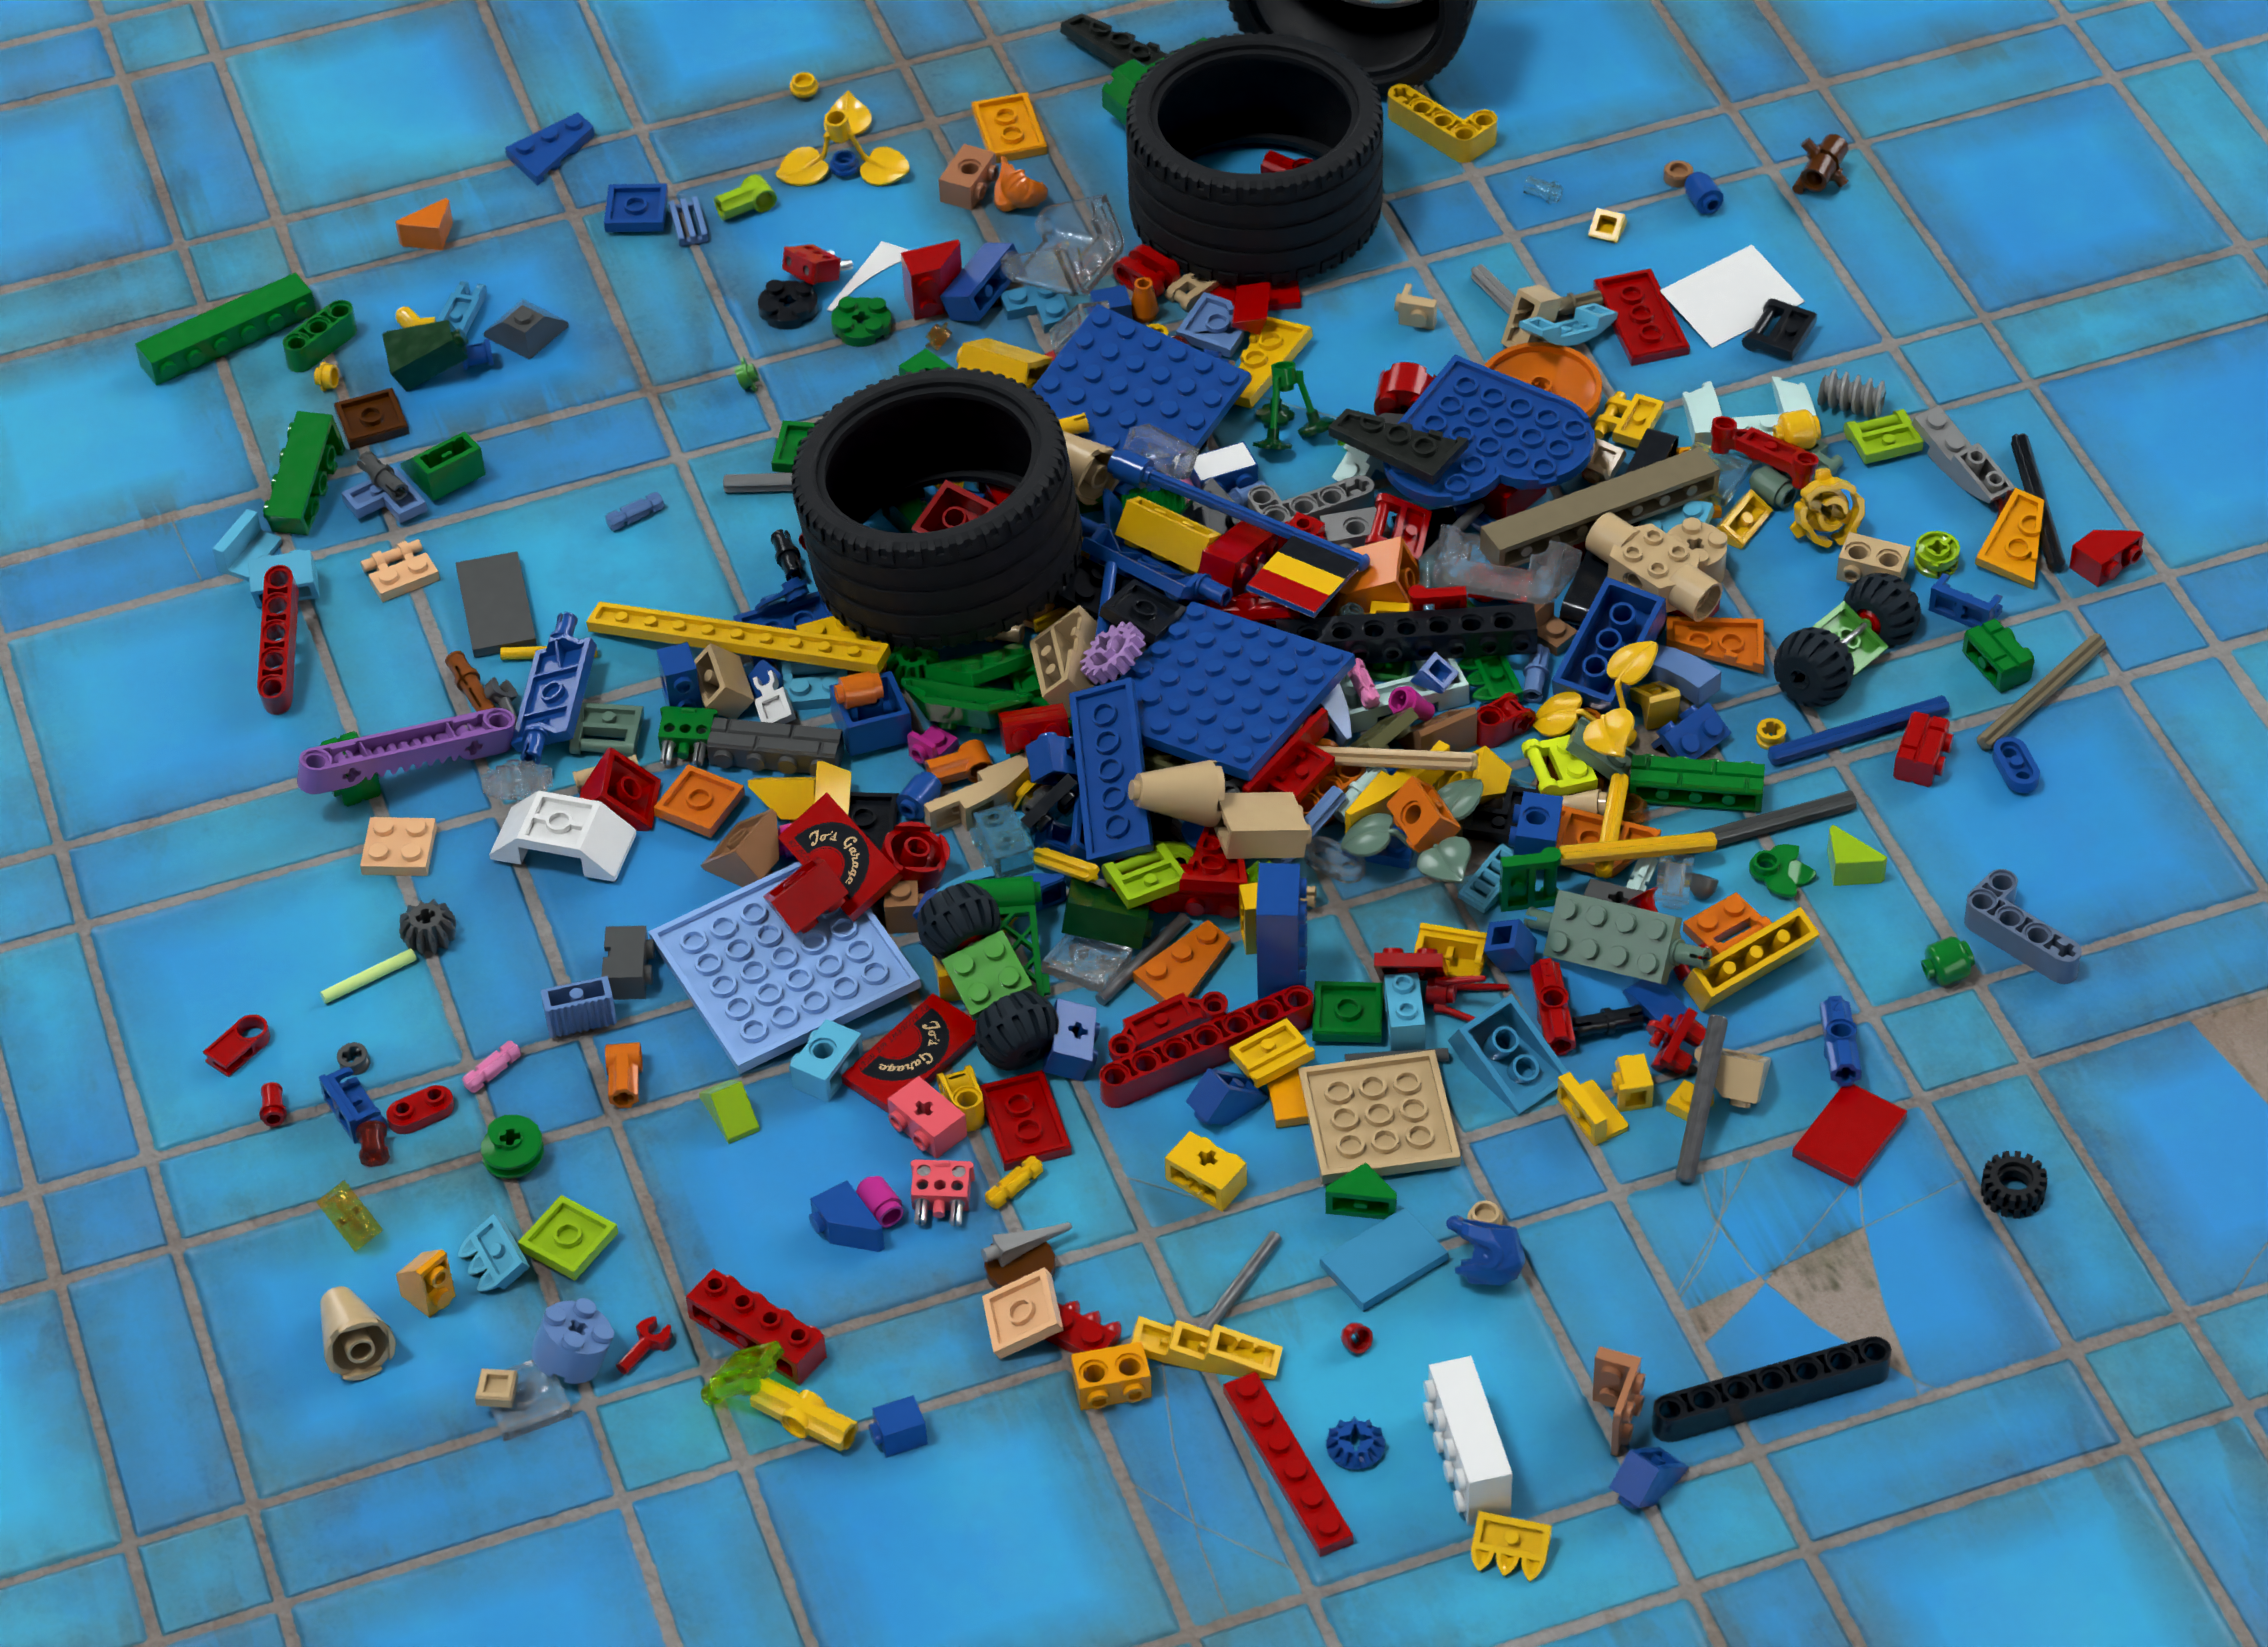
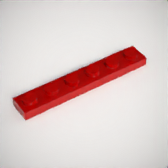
M1255 1371L1223 1384L1225 1397L1319 1557L1353 1544V1534L1257 1372Z

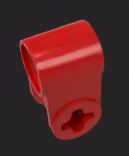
M1513 692L1505 693L1499 699L1477 710L1476 744L1480 747L1486 745L1489 749L1498 747L1503 742L1528 731L1535 722L1536 713L1531 708L1522 706L1518 702V697Z

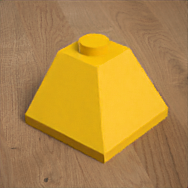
M1486 745L1473 751L1478 756V767L1476 770H1447L1435 782L1434 788L1436 791L1454 781L1476 778L1478 780L1481 779L1484 786L1478 806L1494 798L1502 797L1509 785L1508 782L1512 768Z
M816 777L752 778L748 780V788L770 809H773L781 820H790V823H793L814 804Z

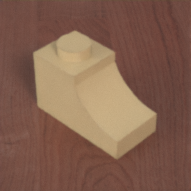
M1540 284L1518 289L1501 344L1511 347L1523 343L1537 342L1538 337L1528 334L1518 327L1519 321L1539 316L1555 323L1563 297Z

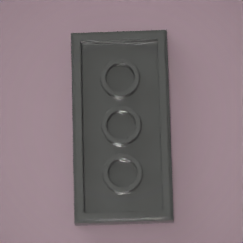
M518 552L455 562L474 657L500 653L501 647L537 646Z

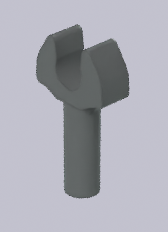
M493 677L485 685V696L488 700L497 703L500 708L510 711L515 717L516 726L517 715L511 702L518 696L517 691L507 679L499 686L497 679Z

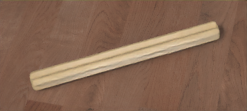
M1316 746L1334 756L1335 765L1455 771H1472L1478 767V756L1474 752Z

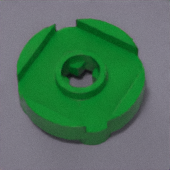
M843 297L839 300V306L834 309L831 315L833 334L835 337L837 334L842 338L843 343L850 346L864 347L876 343V338L882 335L884 338L888 336L892 328L890 310L886 306V301L880 297Z

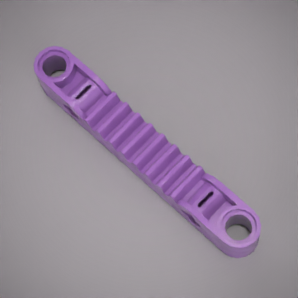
M491 708L304 750L299 756L297 784L306 793L321 794L352 787L360 783L365 777L371 780L376 772L380 777H383L387 770H390L392 775L396 774L399 767H402L404 772H407L412 764L415 765L416 769H420L425 761L428 766H432L436 759H439L441 764L445 763L448 756H451L452 760L456 761L459 755L465 760H473L504 753L512 747L511 741L514 733L515 717L506 709Z

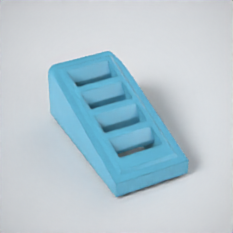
M1500 844L1459 891L1458 898L1482 913L1487 912L1499 901L1500 876L1495 872L1500 873V857L1513 856L1514 850L1504 844ZM1485 881H1488L1489 883L1493 884L1495 887H1492L1491 885L1487 884ZM1478 889L1487 894V896L1483 897L1475 891Z

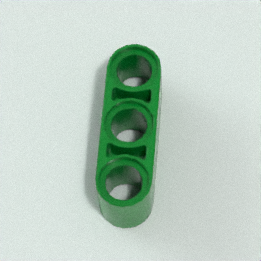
M346 300L333 301L285 336L282 343L287 366L291 371L305 372L311 369L357 333L352 304Z

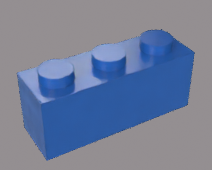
M984 243L941 294L940 298L951 321H980L1023 269L1024 266L1013 243Z

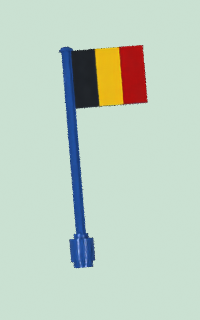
M1116 449L1109 459L1107 471L1113 474V478L1139 489H1143L1146 485H1156L1288 539L1278 552L1247 583L1246 590L1314 618L1357 571L1363 572L1369 566L1370 557L1368 554H1359L1156 471L1152 459L1127 449L1122 451Z

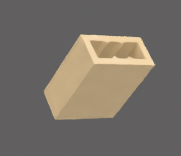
M1293 792L1225 793V800L1218 801L1217 811H1222V815L1214 830L1226 859L1304 858L1306 845L1311 843L1312 830L1310 824H1306L1303 808L1301 805H1298Z

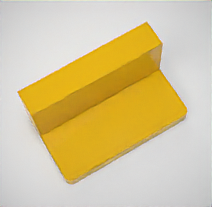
M1571 1072L1558 1077L1557 1100L1593 1146L1628 1131V1122L1594 1080H1588L1579 1084Z

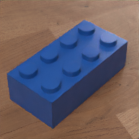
M1606 577L1552 679L1553 696L1562 692H1576L1583 698L1580 709L1593 708L1601 715L1620 708L1614 686L1616 679H1611L1606 672L1607 664L1612 655L1626 645L1644 641L1655 642L1667 619L1666 598ZM1623 683L1622 692L1625 700L1632 685Z
M1259 863L1256 906L1258 1000L1291 986L1301 985L1306 987V971L1300 970H1306L1308 946H1306L1307 923H1305L1307 921V901H1301V898H1307V878H1300V864Z

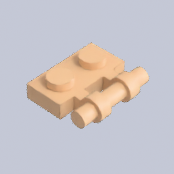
M419 539L409 543L407 541L396 544V548L383 553L381 551L370 554V558L360 561L364 573L376 569V572L368 574L371 586L382 603L440 580L439 571L426 552L417 556L413 555L423 551ZM402 559V562H399L389 567L387 565L389 563Z

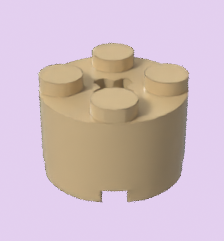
M1695 517L1684 519L1683 523L1674 526L1667 532V534L1700 554L1699 570L1719 583L1723 581L1727 556V535L1710 524L1701 522Z

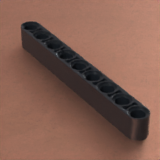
M1648 428L1625 474L1675 456V450L1678 448L1679 442L1678 435ZM1640 521L1630 525L1633 527L1639 526ZM1588 550L1564 597L1559 619L1565 623L1579 627L1607 577L1609 567L1608 563Z

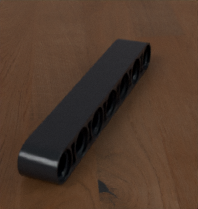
M1866 1337L1664 1394L1654 1402L1652 1432L1657 1439L1663 1442H1675L1884 1382L1889 1374L1892 1353L1891 1345L1882 1337Z

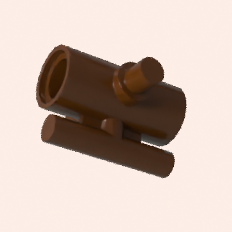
M1829 134L1817 145L1810 138L1802 142L1801 147L1807 152L1806 156L1809 162L1792 187L1796 194H1802L1805 188L1811 191H1822L1829 181H1834L1839 188L1848 182V179L1842 173L1843 169L1839 166L1849 150L1848 143L1844 138L1836 134Z

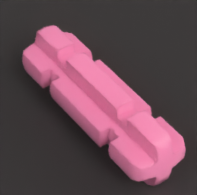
M1356 658V665L1347 674L1352 679L1351 682L1361 698L1363 706L1367 709L1378 707L1380 695L1377 689L1374 688L1375 685L1365 669L1363 661L1360 658Z
M511 1040L505 1042L499 1047L500 1052L494 1051L475 1067L476 1071H469L462 1078L464 1087L471 1093H476L484 1086V1081L488 1083L506 1069L508 1062L512 1064L521 1056L520 1048Z

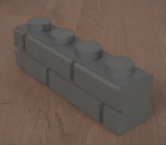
M715 717L707 741L710 765H717L721 768H729L730 766L742 767L753 771H761L762 769L774 770L785 774H793L794 772L806 773L816 776L817 761H824L840 767L845 748L842 729Z

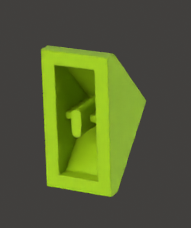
M1835 825L1829 828L1827 854L1833 886L1882 883L1885 880L1887 857Z
M728 1080L699 1092L700 1099L728 1144L760 1131L742 1081Z

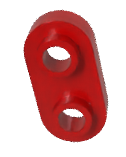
M433 1085L393 1102L387 1109L386 1116L389 1128L397 1134H410L445 1119L454 1110L453 1096L447 1087Z

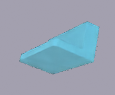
M246 509L213 548L217 570L236 578L250 581L248 560L256 559L262 555H273L282 544L281 537L262 531L258 513Z

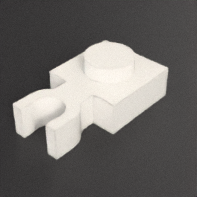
M772 670L768 671L770 680L764 686L758 677H754L755 687L762 693L761 697L754 700L761 722L786 724L795 720L796 716L787 690L784 687L777 689L779 682L776 674Z

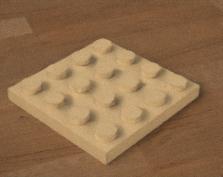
M1435 1050L1298 1068L1322 1184L1336 1181L1365 1162L1379 1176L1461 1165V1155Z

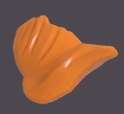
M1001 156V170L994 191V204L996 208L1008 212L1015 208L1027 209L1043 202L1048 195V188L1044 183L1028 178L1023 169L1015 170L1013 165L1009 164L1007 159Z

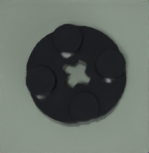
M777 279L767 282L766 289L761 292L758 298L759 315L762 320L763 318L768 320L769 326L776 329L791 330L802 327L803 321L810 318L811 322L818 313V298L813 290V285L805 281H780Z

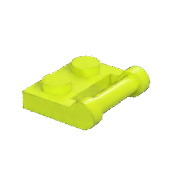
M1571 735L1543 741L1533 738L1526 740L1521 745L1523 755L1526 759L1530 760L1539 781L1538 790L1540 794L1562 796L1597 789L1598 779L1593 768L1565 750ZM1549 756L1559 780L1556 781L1554 778H1551L1543 757Z

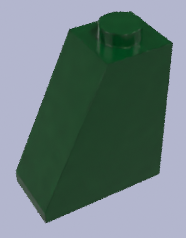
M449 320L391 330L382 334L390 374L406 392L468 358L466 350L468 339L462 329H456Z
M1072 877L1061 933L1141 950L1143 938L1150 939L1154 919L1148 918V905L1142 904L1127 909L1116 892L1092 882H1085Z

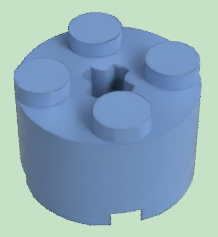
M580 1298L577 1301L558 1302L547 1307L533 1341L531 1356L536 1366L544 1374L553 1377V1374L565 1377L563 1382L570 1384L585 1383L593 1379L600 1369L614 1337V1330L608 1319L596 1309L593 1301Z

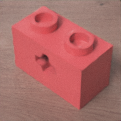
M920 1076L888 1098V1119L891 1125L897 1131H903L907 1134L921 1151L926 1150L935 1159L967 1137L965 1114Z

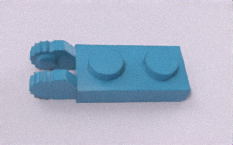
M460 281L454 293L452 292L437 322L449 320L456 329H462L465 335H467L486 298V285L477 284L472 295H468L469 283Z

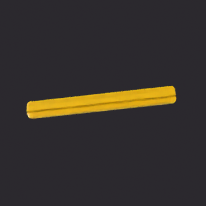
M1713 832L1562 845L1559 847L1561 851L1560 864L1564 866L1713 852L1716 849L1717 839Z

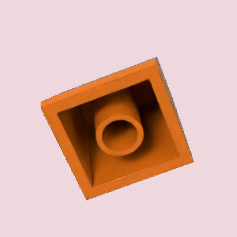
M1402 536L1349 549L1362 555L1368 554L1370 563L1365 571H1357L1339 590V592L1348 596L1340 616L1370 613L1371 601L1410 603L1408 600V589L1411 586L1422 585L1426 588V581L1423 579L1424 573Z

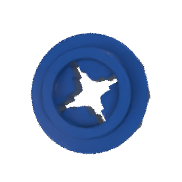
M1354 1416L1351 1421L1347 1422L1340 1419L1335 1428L1329 1429L1326 1449L1328 1455L1336 1464L1348 1469H1364L1372 1466L1382 1457L1385 1449V1439L1382 1435L1381 1427L1373 1426L1370 1419L1363 1422L1358 1421ZM1353 1435H1357L1360 1440L1358 1451H1354V1446L1351 1443Z

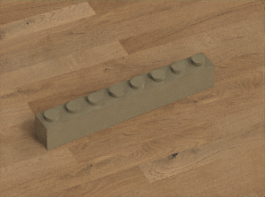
M1701 446L1682 452L1673 457L1657 461L1651 465L1481 526L1480 551L1498 573L1586 541L1593 524L1607 512H1612L1627 523L1633 524L1685 505L1689 501H1696L1715 494L1719 488L1720 468Z

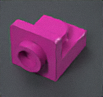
M934 724L922 735L914 731L907 735L909 756L917 763H923L924 765L925 760L951 754L959 747L957 737Z

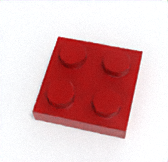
M1384 948L1383 953H1374V968L1380 980H1384V975L1414 972H1418L1419 981H1427L1429 977L1448 978V965L1443 953H1438L1437 949L1420 948L1417 949V953H1403L1401 948Z

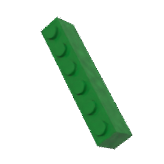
M296 272L135 343L140 366L157 386L315 315L316 308L313 293Z

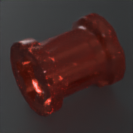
M376 1120L366 1121L356 1128V1138L361 1143V1150L359 1151L361 1164L368 1167L381 1166L390 1159V1152L385 1145L387 1127L384 1123Z

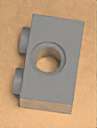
M1375 506L1320 516V521L1325 523V537L1327 541L1347 549L1364 546L1366 537L1371 533L1377 510ZM1386 521L1383 537L1390 539V529Z

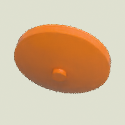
M1548 342L1518 344L1498 352L1484 365L1572 401L1589 418L1593 416L1601 402L1602 379L1597 367L1585 355L1567 346Z

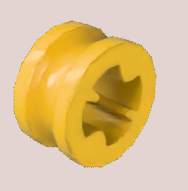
M1766 718L1758 723L1756 743L1759 747L1768 750L1771 746L1785 742L1786 726L1782 721L1775 718Z

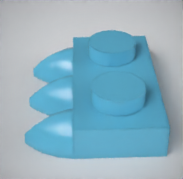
M495 1213L468 1235L458 1253V1257L463 1258L474 1256L469 1265L468 1274L485 1272L478 1283V1291H490L497 1287L505 1290L530 1268L503 1218Z

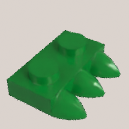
M1506 655L1469 657L1462 659L1458 663L1461 670L1471 673L1466 678L1469 685L1479 688L1473 693L1472 699L1482 703H1491L1505 693L1513 692L1518 697V702L1523 701V690Z

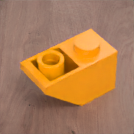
M442 1249L422 1252L396 1273L400 1295L429 1318L440 1309L446 1308L452 1299L456 1297L447 1253Z

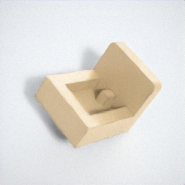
M1406 283L1402 294L1398 293L1395 299L1394 310L1399 312V324L1434 330L1437 323V300L1412 296V284Z
M1597 438L1593 456L1589 464L1581 472V476L1592 484H1598V482L1614 478L1627 455L1625 450Z

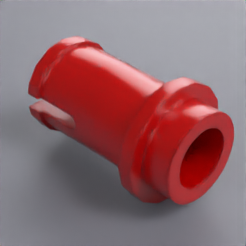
M269 1082L261 1087L262 1107L260 1108L259 1116L270 1127L281 1125L287 1116V1109L283 1105L282 1099L283 1088L276 1082Z

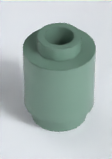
M1764 466L1761 469L1757 468L1750 476V489L1775 508H1787L1797 494V488L1792 486V481L1769 466Z

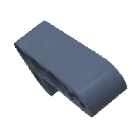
M2006 869L1994 870L1967 895L1964 924L1970 931L2056 983L2068 984L2076 980L2082 949L2080 945L2014 905L2018 879L2013 872Z

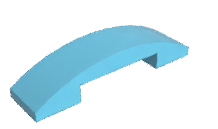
M1591 303L1576 307L1574 319L1553 323L1538 316L1519 321L1518 327L1526 333L1549 343L1571 346L1588 341L1600 334L1617 319L1618 312L1599 304Z

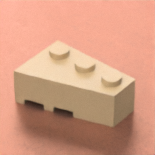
M1080 605L1029 641L1042 697L1050 705L1063 703L1068 718L1071 717L1069 693L1094 687L1092 681L1080 670L1083 667L1080 661L1086 658L1083 653L1091 649L1092 645L1090 642L1095 640L1097 621Z

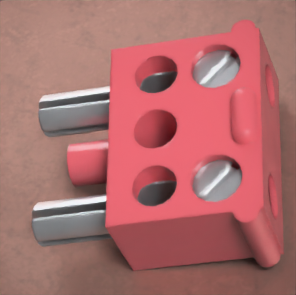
M914 1159L911 1161L912 1209H915L914 1223L920 1224L921 1214V1225H925L928 1210H933L932 1215L935 1218H943L945 1210H949V1224L955 1226L956 1217V1224L960 1226L962 1224L963 1211H969L971 1182L975 1181L973 1163L970 1161Z

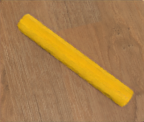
M1614 773L1611 776L1599 842L1616 841L1619 839L1629 785V777L1626 774ZM1614 861L1596 862L1594 866L1595 876L1605 879L1610 878L1613 872Z

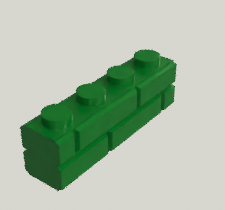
M1632 754L1628 802L1761 812L1765 764H1755L1751 761L1741 763L1726 762L1719 759L1699 760L1689 759L1685 756L1673 758L1660 757L1653 754Z

